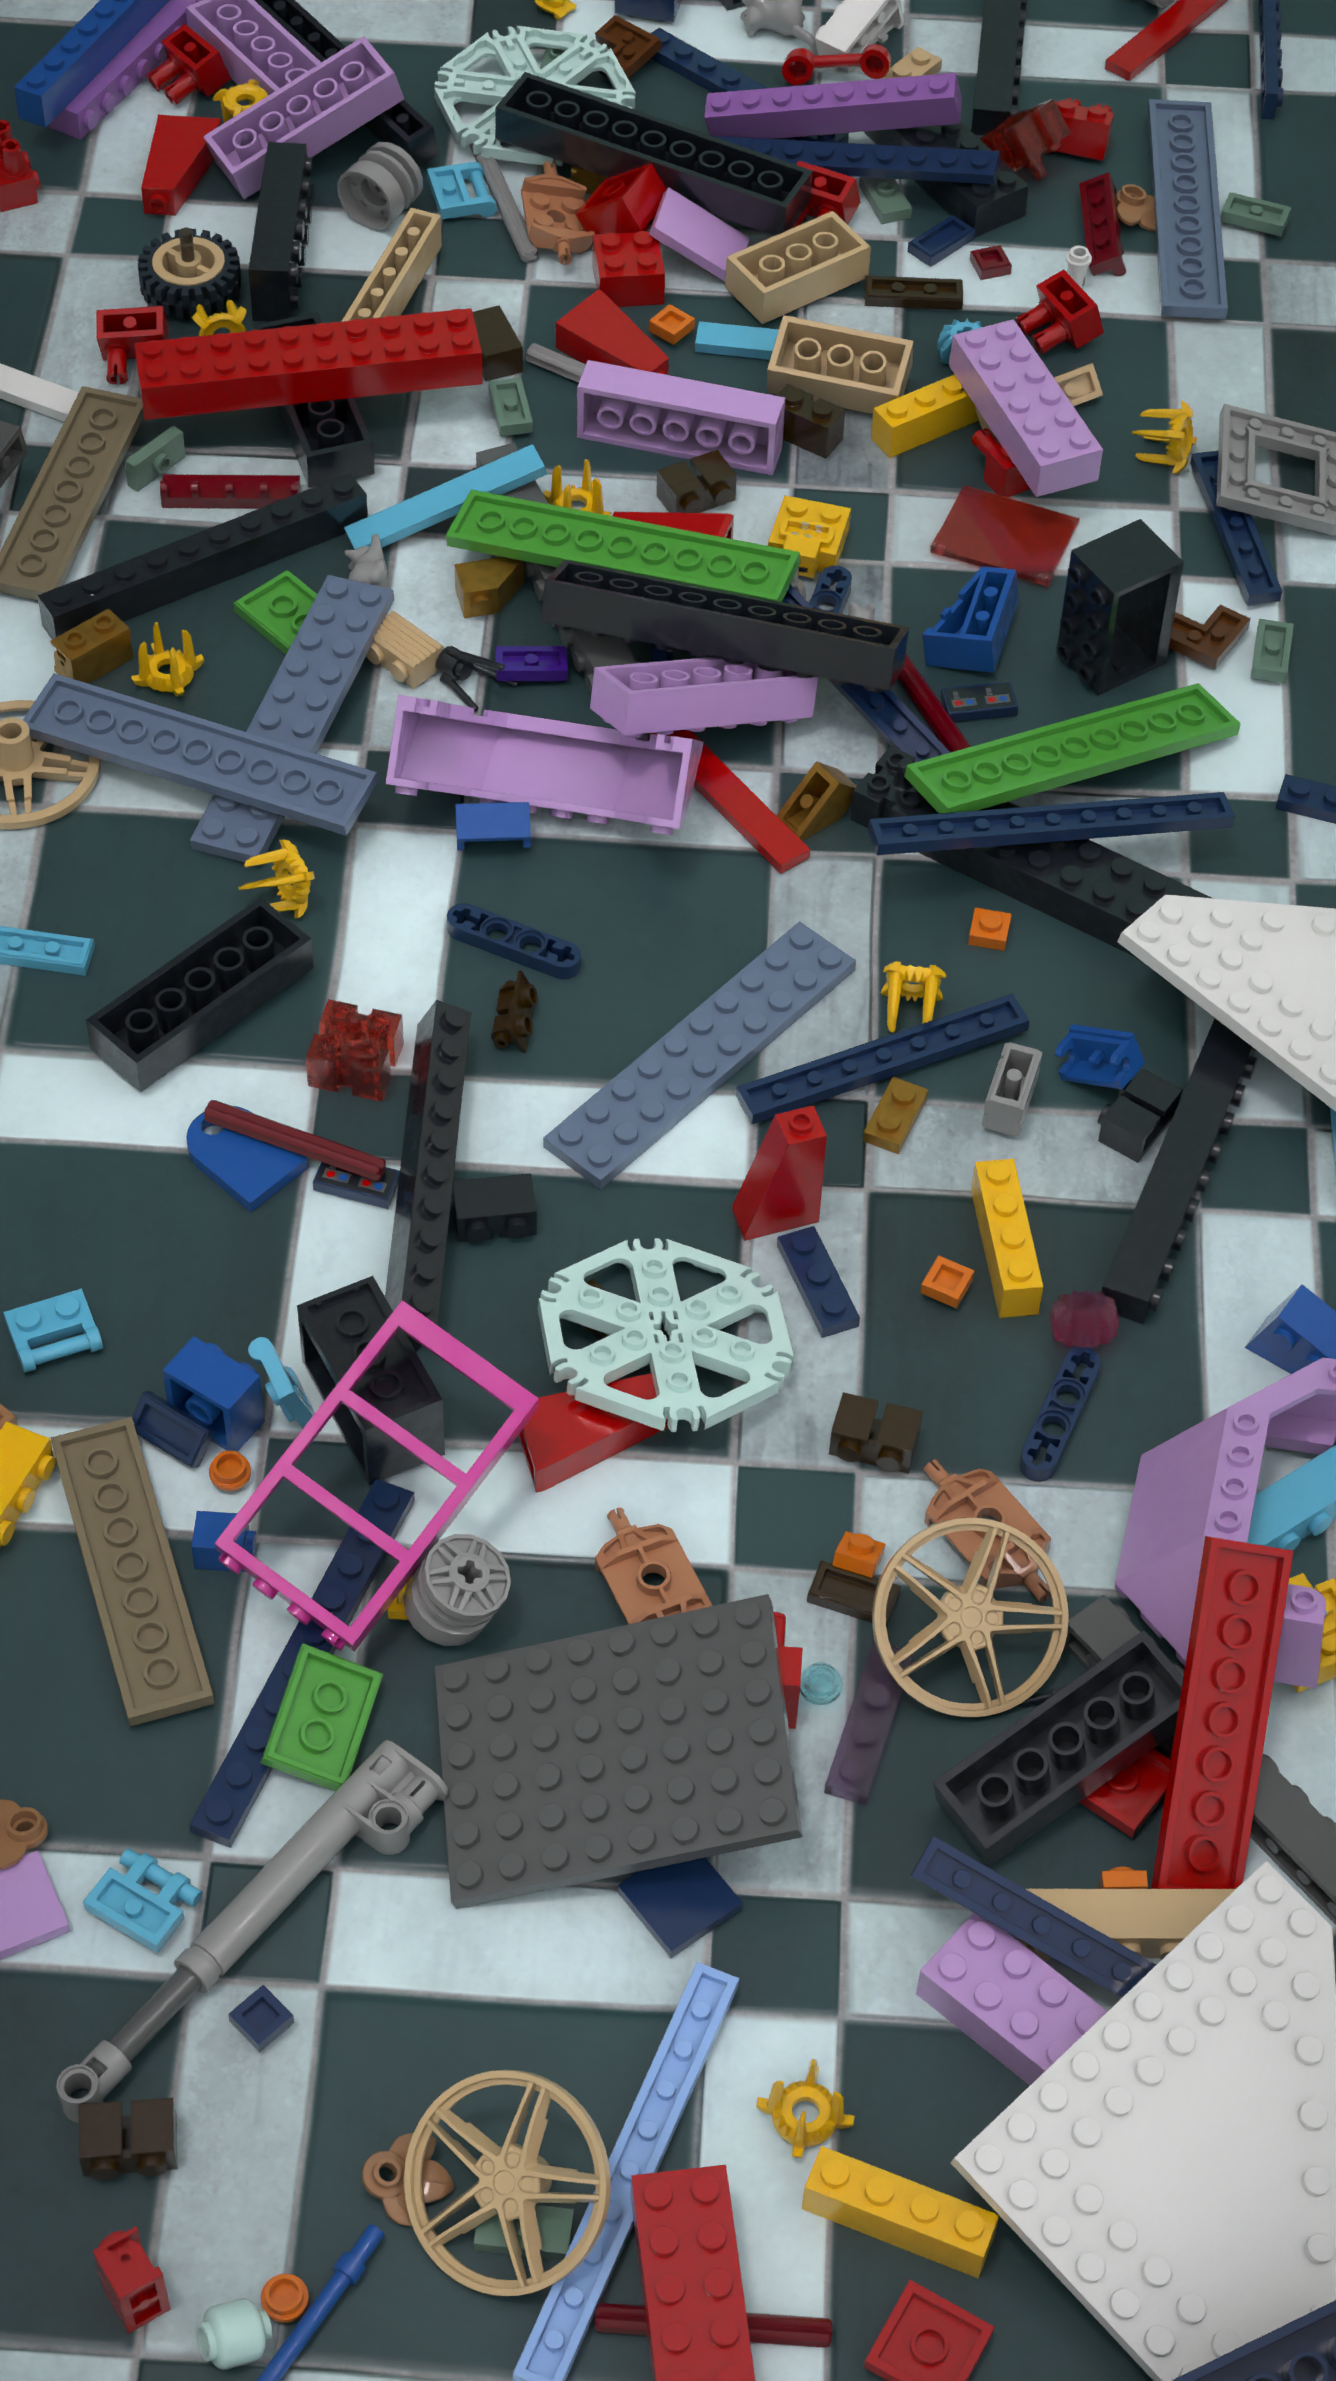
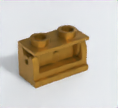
M109 608L50 641V644L57 649L54 652V671L58 675L88 684L133 659L130 628Z

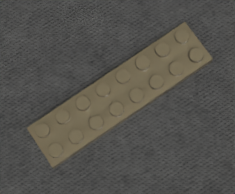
M85 386L81 387L0 551V592L38 600V595L63 586L144 417L141 398Z
M132 1417L50 1437L129 1726L215 1704Z

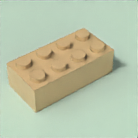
M831 211L727 256L725 288L764 324L864 280L865 276H869L871 246L834 211Z
M783 315L767 369V393L778 395L789 384L814 395L813 401L821 398L841 408L873 414V408L904 395L912 367L913 341Z

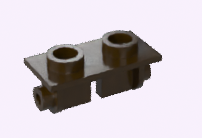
M522 970L518 971L516 981L508 980L500 987L496 1011L501 1016H495L491 1039L497 1048L504 1049L509 1044L516 1043L522 1053H526L529 1036L533 1033L532 1017L534 1007L538 1004V994L535 986L529 983Z

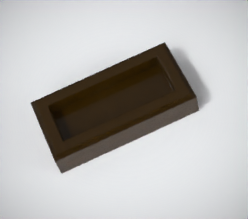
M820 1561L807 1595V1602L872 1623L873 1601L879 1579L863 1576L832 1566L831 1563ZM892 1583L887 1600L886 1628L889 1625L901 1591V1586Z

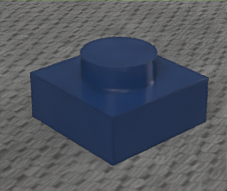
M264 1985L259 1987L228 2014L230 2023L259 2052L294 2023L293 2014Z

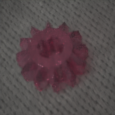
M1074 1290L1071 1295H1059L1058 1300L1052 1303V1310L1050 1311V1324H1052L1054 1339L1064 1342V1346L1070 1347L1075 1345L1079 1346L1080 1349L1088 1346L1095 1349L1098 1344H1109L1111 1338L1117 1336V1328H1119V1315L1117 1314L1115 1299L1105 1297L1103 1292L1091 1293L1089 1290L1085 1292Z

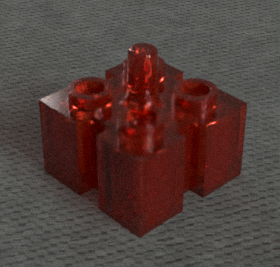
M1054 99L1036 105L1032 109L1028 108L1013 114L1000 123L996 129L989 131L979 139L992 151H999L1000 159L1014 172L1021 169L1022 165H1024L1025 169L1031 168L1036 180H1040L1048 174L1040 155L1042 153L1049 154L1061 147L1062 143L1060 140L1071 132Z
M328 999L319 1022L320 1035L314 1034L306 1055L308 1086L338 1092L340 1085L352 1087V1096L382 1102L391 1079L390 1066H396L404 1045L402 1014L372 1009L369 1015L358 1013V1005Z

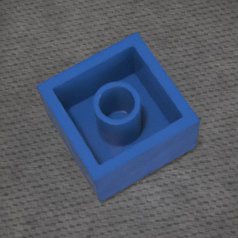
M193 1336L163 1369L167 1401L216 1430L211 1441L226 1451L238 1452L265 1422L260 1375L249 1364L244 1362L238 1363L226 1356L217 1345L213 1343L206 1344Z

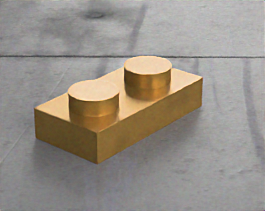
M892 1077L863 1132V1142L899 1154L928 1099L929 1089Z

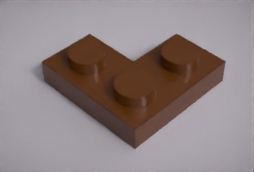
M614 15L595 32L596 42L600 45L606 44L608 49H612L627 78H630L662 49L660 38L617 15ZM598 71L600 74L608 78L606 73Z
M1221 604L1204 624L1175 612L1169 648L1215 670L1249 629L1251 618Z

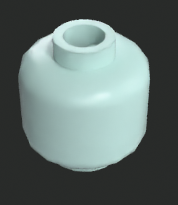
M240 2298L212 2306L204 2313L203 2321L198 2323L196 2328L197 2343L200 2353L206 2362L212 2361L215 2367L228 2370L255 2362L263 2356L266 2340L272 2337L271 2322L266 2311H259L251 2300Z

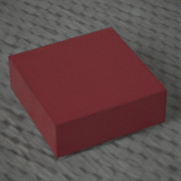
M1001 245L970 251L969 260L980 280L1011 274L1012 264Z

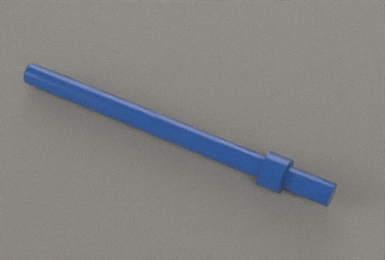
M369 2224L350 2252L342 2253L332 2267L334 2272L332 2277L256 2381H280L349 2284L354 2286L366 2270L365 2262L385 2236L382 2230L373 2224Z

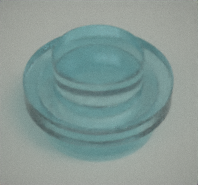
M823 1662L814 1663L801 1674L800 1692L807 1701L816 1705H826L834 1702L840 1696L842 1678L838 1671L830 1664Z

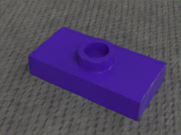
M495 646V662L504 665V670H496V681H567L566 646Z

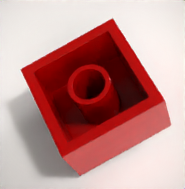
M652 163L604 179L575 215L586 232L594 231L595 235L647 231L649 228L648 223L655 217L662 196L667 188Z
M650 231L593 235L592 266L596 290L599 289L604 292L618 307L664 304L665 270L659 241L649 235Z

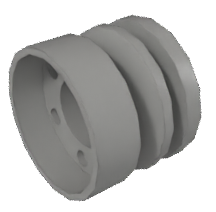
M378 142L371 146L359 158L358 162L350 166L340 176L337 183V193L343 208L357 223L371 230H383L392 224L401 215L402 211L408 208L420 196L423 190V177L416 162L401 147L389 142Z
M453 1534L441 1539L428 1552L420 1567L407 1583L403 1596L405 1614L413 1628L429 1641L442 1646H461L468 1643L483 1631L493 1618V1615L507 1599L511 1586L509 1566L500 1551L488 1541L471 1534Z

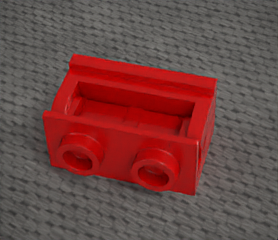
M136 2226L126 2232L119 2230L111 2233L100 2242L98 2248L92 2250L101 2286L128 2334L171 2310L163 2273L159 2266L156 2268L152 2266L142 2248Z

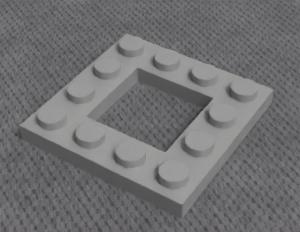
M1224 404L1219 418L1216 506L1336 536V432ZM1255 446L1314 460L1315 496L1254 481Z

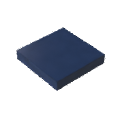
M706 1857L638 1871L617 1885L618 1894L670 1958L724 1923L743 1908V1902Z

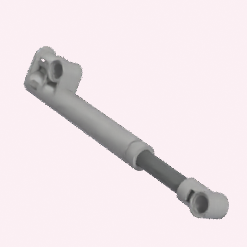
M388 1740L383 1741L190 1944V1948L185 1949L174 1961L176 1971L109 2042L102 2040L79 2065L69 2066L61 2072L57 2079L56 2088L64 2115L69 2120L79 2123V2104L103 2103V2099L132 2070L130 2062L197 1991L207 1993L218 1982L219 1976H223L355 1835L384 1855L398 1854L406 1849L410 1842V1834L423 1821L422 1814L435 1800L444 1801L449 1795V1789L439 1775L397 1744ZM389 1823L398 1825V1827L392 1830L381 1828ZM76 2090H90L83 2098L73 2099L70 2097Z

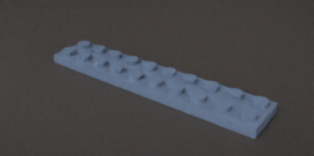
M1149 99L1147 111L1161 316L1226 319L1228 303L1211 102Z
M327 575L246 732L317 754L373 643L377 629L380 628V624H382L383 619H385L395 600L393 589ZM213 795L190 839L192 850L245 863L246 860L253 856L267 853L284 816Z
M53 673L23 719L29 726L31 738L347 836L379 782L377 772L55 673Z
M799 921L543 1137V1147L601 1190L853 973L856 968V960Z

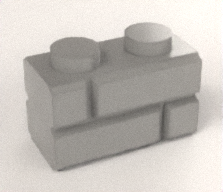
M1011 1042L1005 1043L985 1100L982 1126L985 1129L1011 1136L1020 1135L1039 1078L1042 1059L1041 1051Z

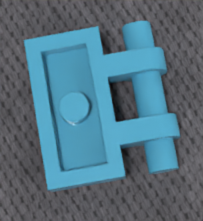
M127 1848L121 1855L119 1863L128 1868L129 1871L123 1875L110 1867L83 1901L84 1908L129 1937L159 1953L185 1919L183 1910L174 1904L182 1900L188 1905L195 1907L199 1903L203 1892L192 1886L190 1878L179 1872L172 1874L160 1867L158 1860L148 1853L140 1855L134 1850ZM150 1881L162 1888V1890L156 1895L141 1886L142 1883Z

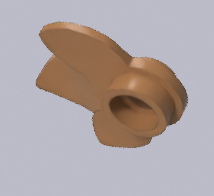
M1124 185L1115 197L1118 204V217L1127 225L1133 226L1138 223L1145 230L1155 231L1153 196L1146 195L1145 190L1137 185Z
M0 1800V1869H5L18 1863L28 1849L37 1847L46 1839L48 1834L47 1821L36 1809L30 1807L20 1808L14 1801Z
M413 2133L399 2136L391 2145L389 2151H380L371 2155L364 2163L361 2172L364 2188L370 2195L382 2200L387 2216L397 2224L408 2227L413 2226L405 2200L404 2171L408 2147ZM433 2136L429 2140L423 2161L422 2192L424 2203L441 2200L453 2191L455 2187L448 2171L438 2162L430 2160L436 2145V2139ZM380 2167H388L392 2171V2181H384L380 2177Z

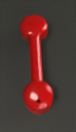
M878 44L867 46L862 53L816 56L810 50L797 48L788 53L782 66V74L788 83L801 85L810 80L815 68L860 66L863 73L869 78L881 79L887 75L890 69L891 56L886 48Z

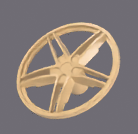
M15 700L0 702V713L29 711L35 701ZM15 717L0 720V782H4L6 799L10 810V815H0V829L36 827L57 820L73 811L89 796L95 787L100 773L101 759L89 756V762L73 760L72 756L45 752L43 749L48 743L38 739L34 742L36 739L31 738L29 726L24 720ZM31 777L81 782L70 795L60 802L31 813ZM24 785L25 814L17 815L13 786Z
M968 1517L936 1523L909 1538L895 1552L886 1565L875 1591L872 1610V1626L877 1650L884 1666L894 1681L908 1695L921 1704L938 1712L960 1717H982L998 1714L1019 1705L1041 1688L1055 1669L1065 1646L1069 1621L1067 1597L1062 1580L1053 1562L1044 1550L1026 1534L1007 1524L990 1519ZM967 1530L986 1532L979 1550L973 1556L961 1586L954 1585L938 1572L911 1556L927 1542L948 1533ZM998 1535L1002 1538L985 1587L977 1584L994 1538ZM1008 1540L1021 1548L1038 1566L1048 1585L1053 1607L1033 1605L1032 1603L997 1601L994 1599L993 1594ZM906 1561L947 1590L940 1600L901 1568ZM897 1575L910 1587L913 1593L937 1613V1619L908 1641L909 1643L894 1655L886 1629V1606L892 1583ZM1003 1612L1053 1615V1624H1003ZM1052 1631L1047 1651L1037 1669L1022 1685L1004 1695L992 1641L993 1635ZM941 1634L945 1640L944 1643L926 1653L906 1668H901L899 1665L901 1661L918 1650L935 1635ZM953 1647H959L971 1681L975 1683L981 1703H957L941 1699L922 1689L908 1675L935 1660ZM985 1648L991 1677H993L997 1699L994 1700L990 1698L975 1653L976 1650Z
M496 2070L476 2074L454 2084L444 2091L426 2110L413 2133L408 2147L404 2171V2192L413 2229L421 2245L438 2267L457 2282L478 2292L497 2296H519L533 2293L558 2283L570 2275L589 2255L602 2232L607 2217L611 2179L609 2161L601 2135L588 2112L576 2098L553 2081L534 2073L520 2070ZM494 2085L527 2087L502 2147L494 2143L470 2122H464L449 2109L465 2096L485 2087ZM536 2090L540 2093L533 2110L524 2145L521 2146L516 2144L528 2114L529 2104ZM551 2099L563 2107L581 2129L592 2155L595 2174L577 2172V2169L549 2166L547 2161L538 2155L548 2122L546 2114ZM441 2119L467 2142L483 2153L478 2161L438 2124ZM433 2132H435L478 2177V2182L449 2204L432 2220H429L423 2200L422 2169L429 2140ZM552 2180L594 2184L596 2187L595 2194L548 2191L550 2190ZM473 2198L477 2200L481 2209L440 2235H436L434 2231L436 2226L450 2215L456 2213ZM594 2203L589 2223L578 2244L559 2264L544 2272L540 2249L543 2248L535 2212L536 2204ZM497 2214L500 2218L518 2280L496 2279L477 2273L458 2261L446 2249L444 2244L460 2234H466ZM515 2219L520 2220L531 2278H527L521 2258L522 2251L513 2223Z

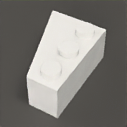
M844 0L843 3L838 4L832 17L816 33L815 41L818 55L862 53L867 46L875 44L877 41L884 43L888 39L887 33L894 27L900 29L905 25L900 0ZM853 66V67H840V68H842V69H844V70H846V71L849 72V71L852 70L855 66Z

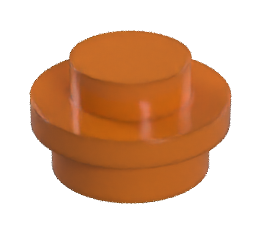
M231 1450L221 1452L210 1464V1480L218 1489L224 1491L238 1490L244 1487L250 1480V1463L239 1452Z
M279 2274L272 2277L266 2282L261 2291L262 2309L266 2311L271 2320L279 2323H288L298 2319L306 2311L309 2303V2294L305 2283L299 2277L292 2274Z

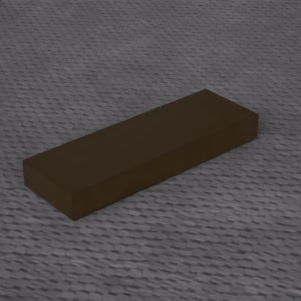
M865 276V306L962 310L963 280Z

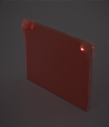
M964 485L939 533H937L931 544L930 553L979 567L1015 569L1017 578L1049 587L1054 573L1079 525L1080 518Z

